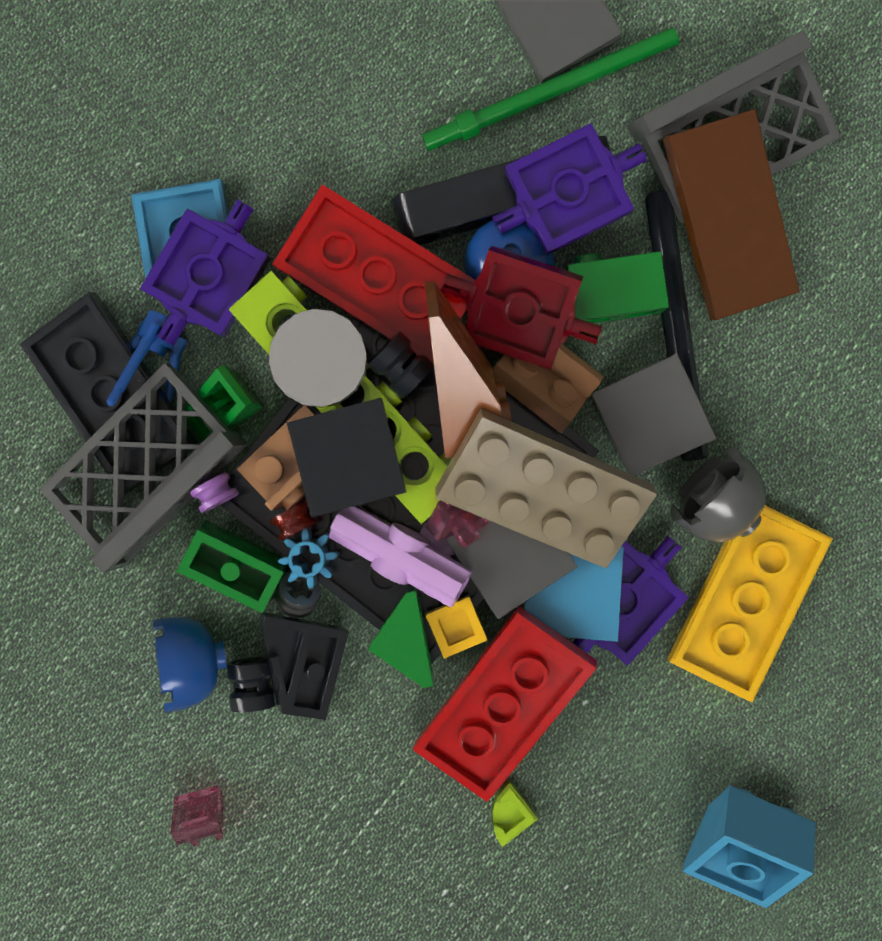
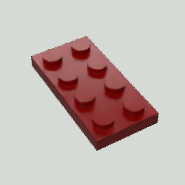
M323 184L272 263L277 270L390 340L397 332L401 331L410 340V348L417 355H425L433 364L425 282L435 281L441 290L447 273L470 282L475 281L470 276ZM443 293L460 320H462L467 312V301Z
M519 606L416 739L412 750L488 802L597 669V660Z

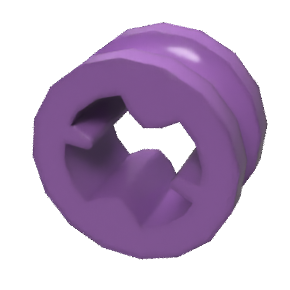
M228 473L220 474L190 492L192 498L200 500L201 506L198 509L201 514L224 504L239 494L237 488H231L228 485V480L230 479Z

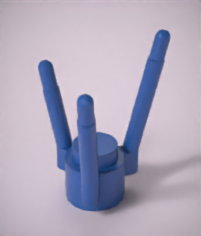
M149 310L145 321L142 320L135 336L130 341L135 352L107 399L109 406H114L148 350L162 357L165 356L167 350H170L171 357L169 363L179 371L181 355L188 341L179 337L174 347L157 337V334H159L168 319L167 316ZM166 380L164 393L172 404L175 387Z

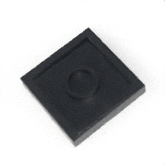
M382 398L286 422L311 517L407 493Z

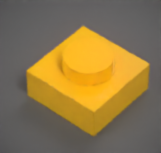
M469 594L459 598L452 608L442 605L425 614L444 659L487 641V636Z

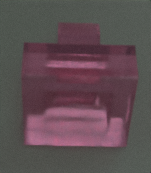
M440 500L425 528L437 541L453 532L459 544L466 548L480 538L478 531L486 527L488 522L480 516Z
M218 785L174 797L170 833L177 845L189 842L195 847L200 845L201 838L214 835L217 840L223 838L224 796Z

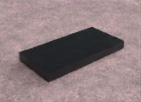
M94 292L85 294L19 344L85 442L152 376L142 361L114 406L107 404L109 395L135 349L98 294ZM159 387L157 390L156 410L176 411L161 387ZM146 402L139 409L146 410ZM133 414L125 422V441L145 442L146 415ZM156 415V443H176L177 416ZM187 427V444H197L198 442ZM114 434L107 441H114ZM101 446L94 453V456L106 473H113L114 446ZM125 447L124 474L144 475L145 448ZM156 448L155 473L176 459V449ZM124 480V494L129 493L143 483L144 480Z

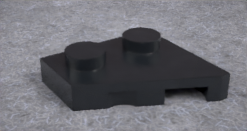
M266 612L260 613L259 621L277 708L282 714L326 720L349 631L340 626Z

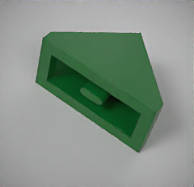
M225 365L216 368L197 392L231 431L264 408L238 371ZM188 403L187 411H195ZM187 416V423L203 442L213 430L202 417Z
M410 587L371 641L368 650L421 687L428 688L434 685V673L419 592L416 587Z

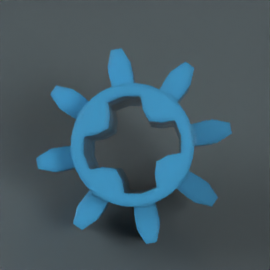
M305 528L302 531V542L299 543L290 537L284 540L286 546L291 550L289 556L279 559L278 562L283 565L289 564L290 569L293 571L288 579L290 583L300 576L307 578L308 587L313 588L317 582L316 574L319 572L327 578H331L334 575L333 570L327 564L329 560L340 556V552L329 551L326 546L329 540L328 533L321 536L319 540L313 539L310 528ZM307 545L310 546L311 553H319L320 561L313 564L312 569H309L308 562H300L299 554L306 551Z

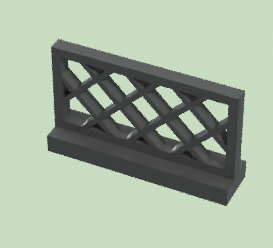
M805 30L655 108L627 125L634 142L641 140L680 223H683L684 219L669 162L665 158L658 140L668 135L686 131L681 128L692 123L691 129L701 126L703 118L707 114L722 119L737 115L744 94L749 93L765 99L758 120L762 139L765 134L784 141L778 160L775 162L768 161L771 175L841 138L804 54V51L812 47ZM791 69H794L801 85L797 100L777 93L783 74ZM770 81L768 89L761 87V85ZM731 102L729 110L721 108L722 106ZM774 103L793 110L787 132L767 125ZM803 114L816 119L823 136L814 141L796 136ZM793 145L800 147L791 153Z
M164 363L39 490L96 553L91 560L103 573L125 567L195 499L190 495L193 489L218 476L249 444L237 431H231L170 363ZM166 380L177 390V411L156 410L157 390ZM146 402V410L139 409ZM187 403H189L195 411H187ZM133 414L146 415L145 442L125 441V422ZM156 415L177 416L176 443H156ZM187 416L202 417L213 430L201 444H187ZM114 434V441H107ZM101 446H114L113 473L94 472V453ZM125 447L145 448L144 475L124 474ZM156 448L176 449V469L169 476L155 475ZM186 449H192V450H194V451L186 458ZM83 465V472H76ZM70 477L83 478L82 504L70 503L59 490ZM94 478L113 479V505H94ZM124 480H144V501L137 507L124 506ZM155 481H163V482L155 489ZM93 511L113 512L112 532L104 540L93 529ZM124 512L130 513V514L124 519Z

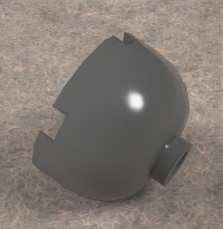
M725 450L731 457L720 461L715 456L707 460L688 478L679 490L678 494L684 498L679 509L674 504L671 506V518L684 530L701 540L718 543L733 540L738 536L745 537L751 534L761 522L760 514L765 504L766 489L760 472L739 450Z

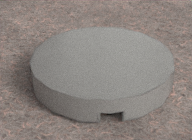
M311 309L293 315L279 327L271 342L269 365L274 381L286 396L305 406L326 407L342 403L357 391L366 375L367 352L363 337L350 320L334 311Z

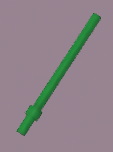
M671 27L475 112L467 109L453 115V121L421 134L427 152L457 139L465 142L479 136L480 130L677 46L679 44L677 32Z

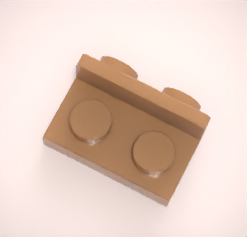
M563 344L558 349L551 370L506 354L493 368L496 383L504 382L505 390L560 433L568 427L584 402L603 380V376Z
M304 405L287 422L315 414L308 406ZM285 423L237 469L267 501L265 505L271 511L278 510L282 506L288 511L305 496L287 423Z

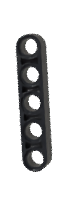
M598 136L602 145L611 152L607 137ZM519 159L412 189L395 196L391 203L400 233L415 243L423 245L478 229L491 221L492 216H496L516 206V194L504 171L505 166Z

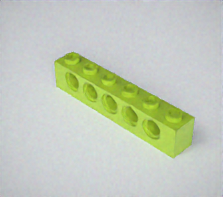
M270 271L232 305L229 311L270 355L271 342L278 331L281 319L287 315H295L307 311L301 304L307 296L289 276L281 282ZM365 376L360 384L365 393L363 402L382 398L387 417L394 421L397 428L396 436L393 440L407 493L395 496L422 524L446 503L436 499L435 488L452 457L445 458L444 453L438 457L427 445V442L433 436L415 416L408 422L401 416L395 407L402 401L385 382L382 381L375 387ZM339 403L316 408L321 413L343 408L344 406ZM413 452L422 453L429 463L427 474L419 480L409 479L402 470L404 458Z

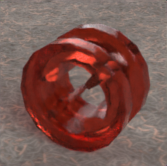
M307 501L269 520L272 526L279 527L280 534L277 537L280 541L318 522L316 517L308 515L307 509L309 507Z

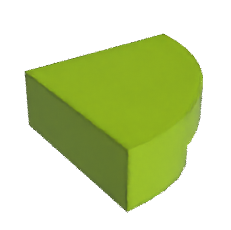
M510 779L497 792L492 807L494 832L502 847L538 820L537 813Z

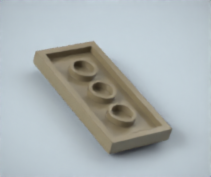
M482 408L435 488V495L438 500L604 568L608 567L657 495L652 483Z

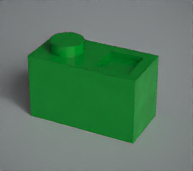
M661 251L601 260V254L598 253L585 254L573 258L574 264L567 265L565 269L566 271L584 276L575 300V317L595 324L659 315L669 308Z
M205 520L196 531L176 572L263 613L284 573L286 565L279 564L278 562L283 557Z

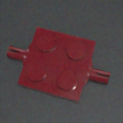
M491 246L488 249L482 272L474 282L447 273L443 281L444 285L441 288L442 293L467 301L468 319L465 327L477 345L550 370L559 347L567 340L568 335L596 345L603 326L575 317V300L584 276L495 246Z

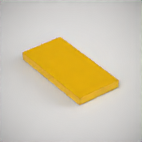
M764 505L763 511L760 514L761 522L751 534L724 541L667 658L670 663L752 703L833 538Z

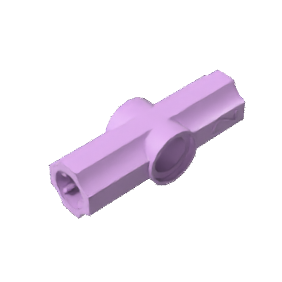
M360 505L342 509L336 515L330 527V539L372 562L370 566L377 573L398 584L408 585L409 583L423 591L426 595L437 599L442 604L451 608L464 591L473 572L472 569L429 546L430 541L418 532L398 523L390 524Z

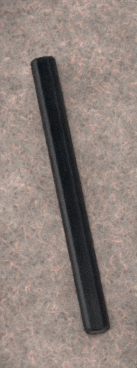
M657 190L648 193L645 203L652 252L661 251L669 308L661 313L667 358L674 354L679 355L701 402L674 209L665 190ZM707 443L681 454V458L683 461L707 458Z

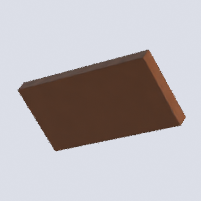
M756 110L743 112L663 138L709 319L719 320L799 293L800 290Z

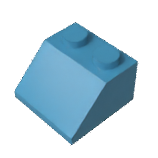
M728 786L709 804L683 863L682 872L767 908L814 874L816 822L797 815L789 808L779 807L760 799L745 789Z

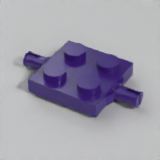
M592 123L505 166L504 172L516 194L517 205L496 216H492L498 233L502 235L504 232L525 222L535 232L546 255H549L631 214L634 207L624 189L622 173L647 162L645 151L640 153L643 148L637 143L635 146L614 156L612 152L602 145Z
M236 199V203L224 223L207 220L187 208L140 287L143 292L161 301L165 308L171 312L157 337L174 347L187 323L204 326L225 338L236 320V317L229 311V308L257 284L271 260L268 254L247 243L240 234L254 210Z
M666 536L664 541L650 556L635 550L626 541L621 546L624 547L618 642L576 638L572 642L586 653L596 644L598 647L611 651L628 666L689 597L672 583L667 571L664 569L678 551L682 549L669 536Z

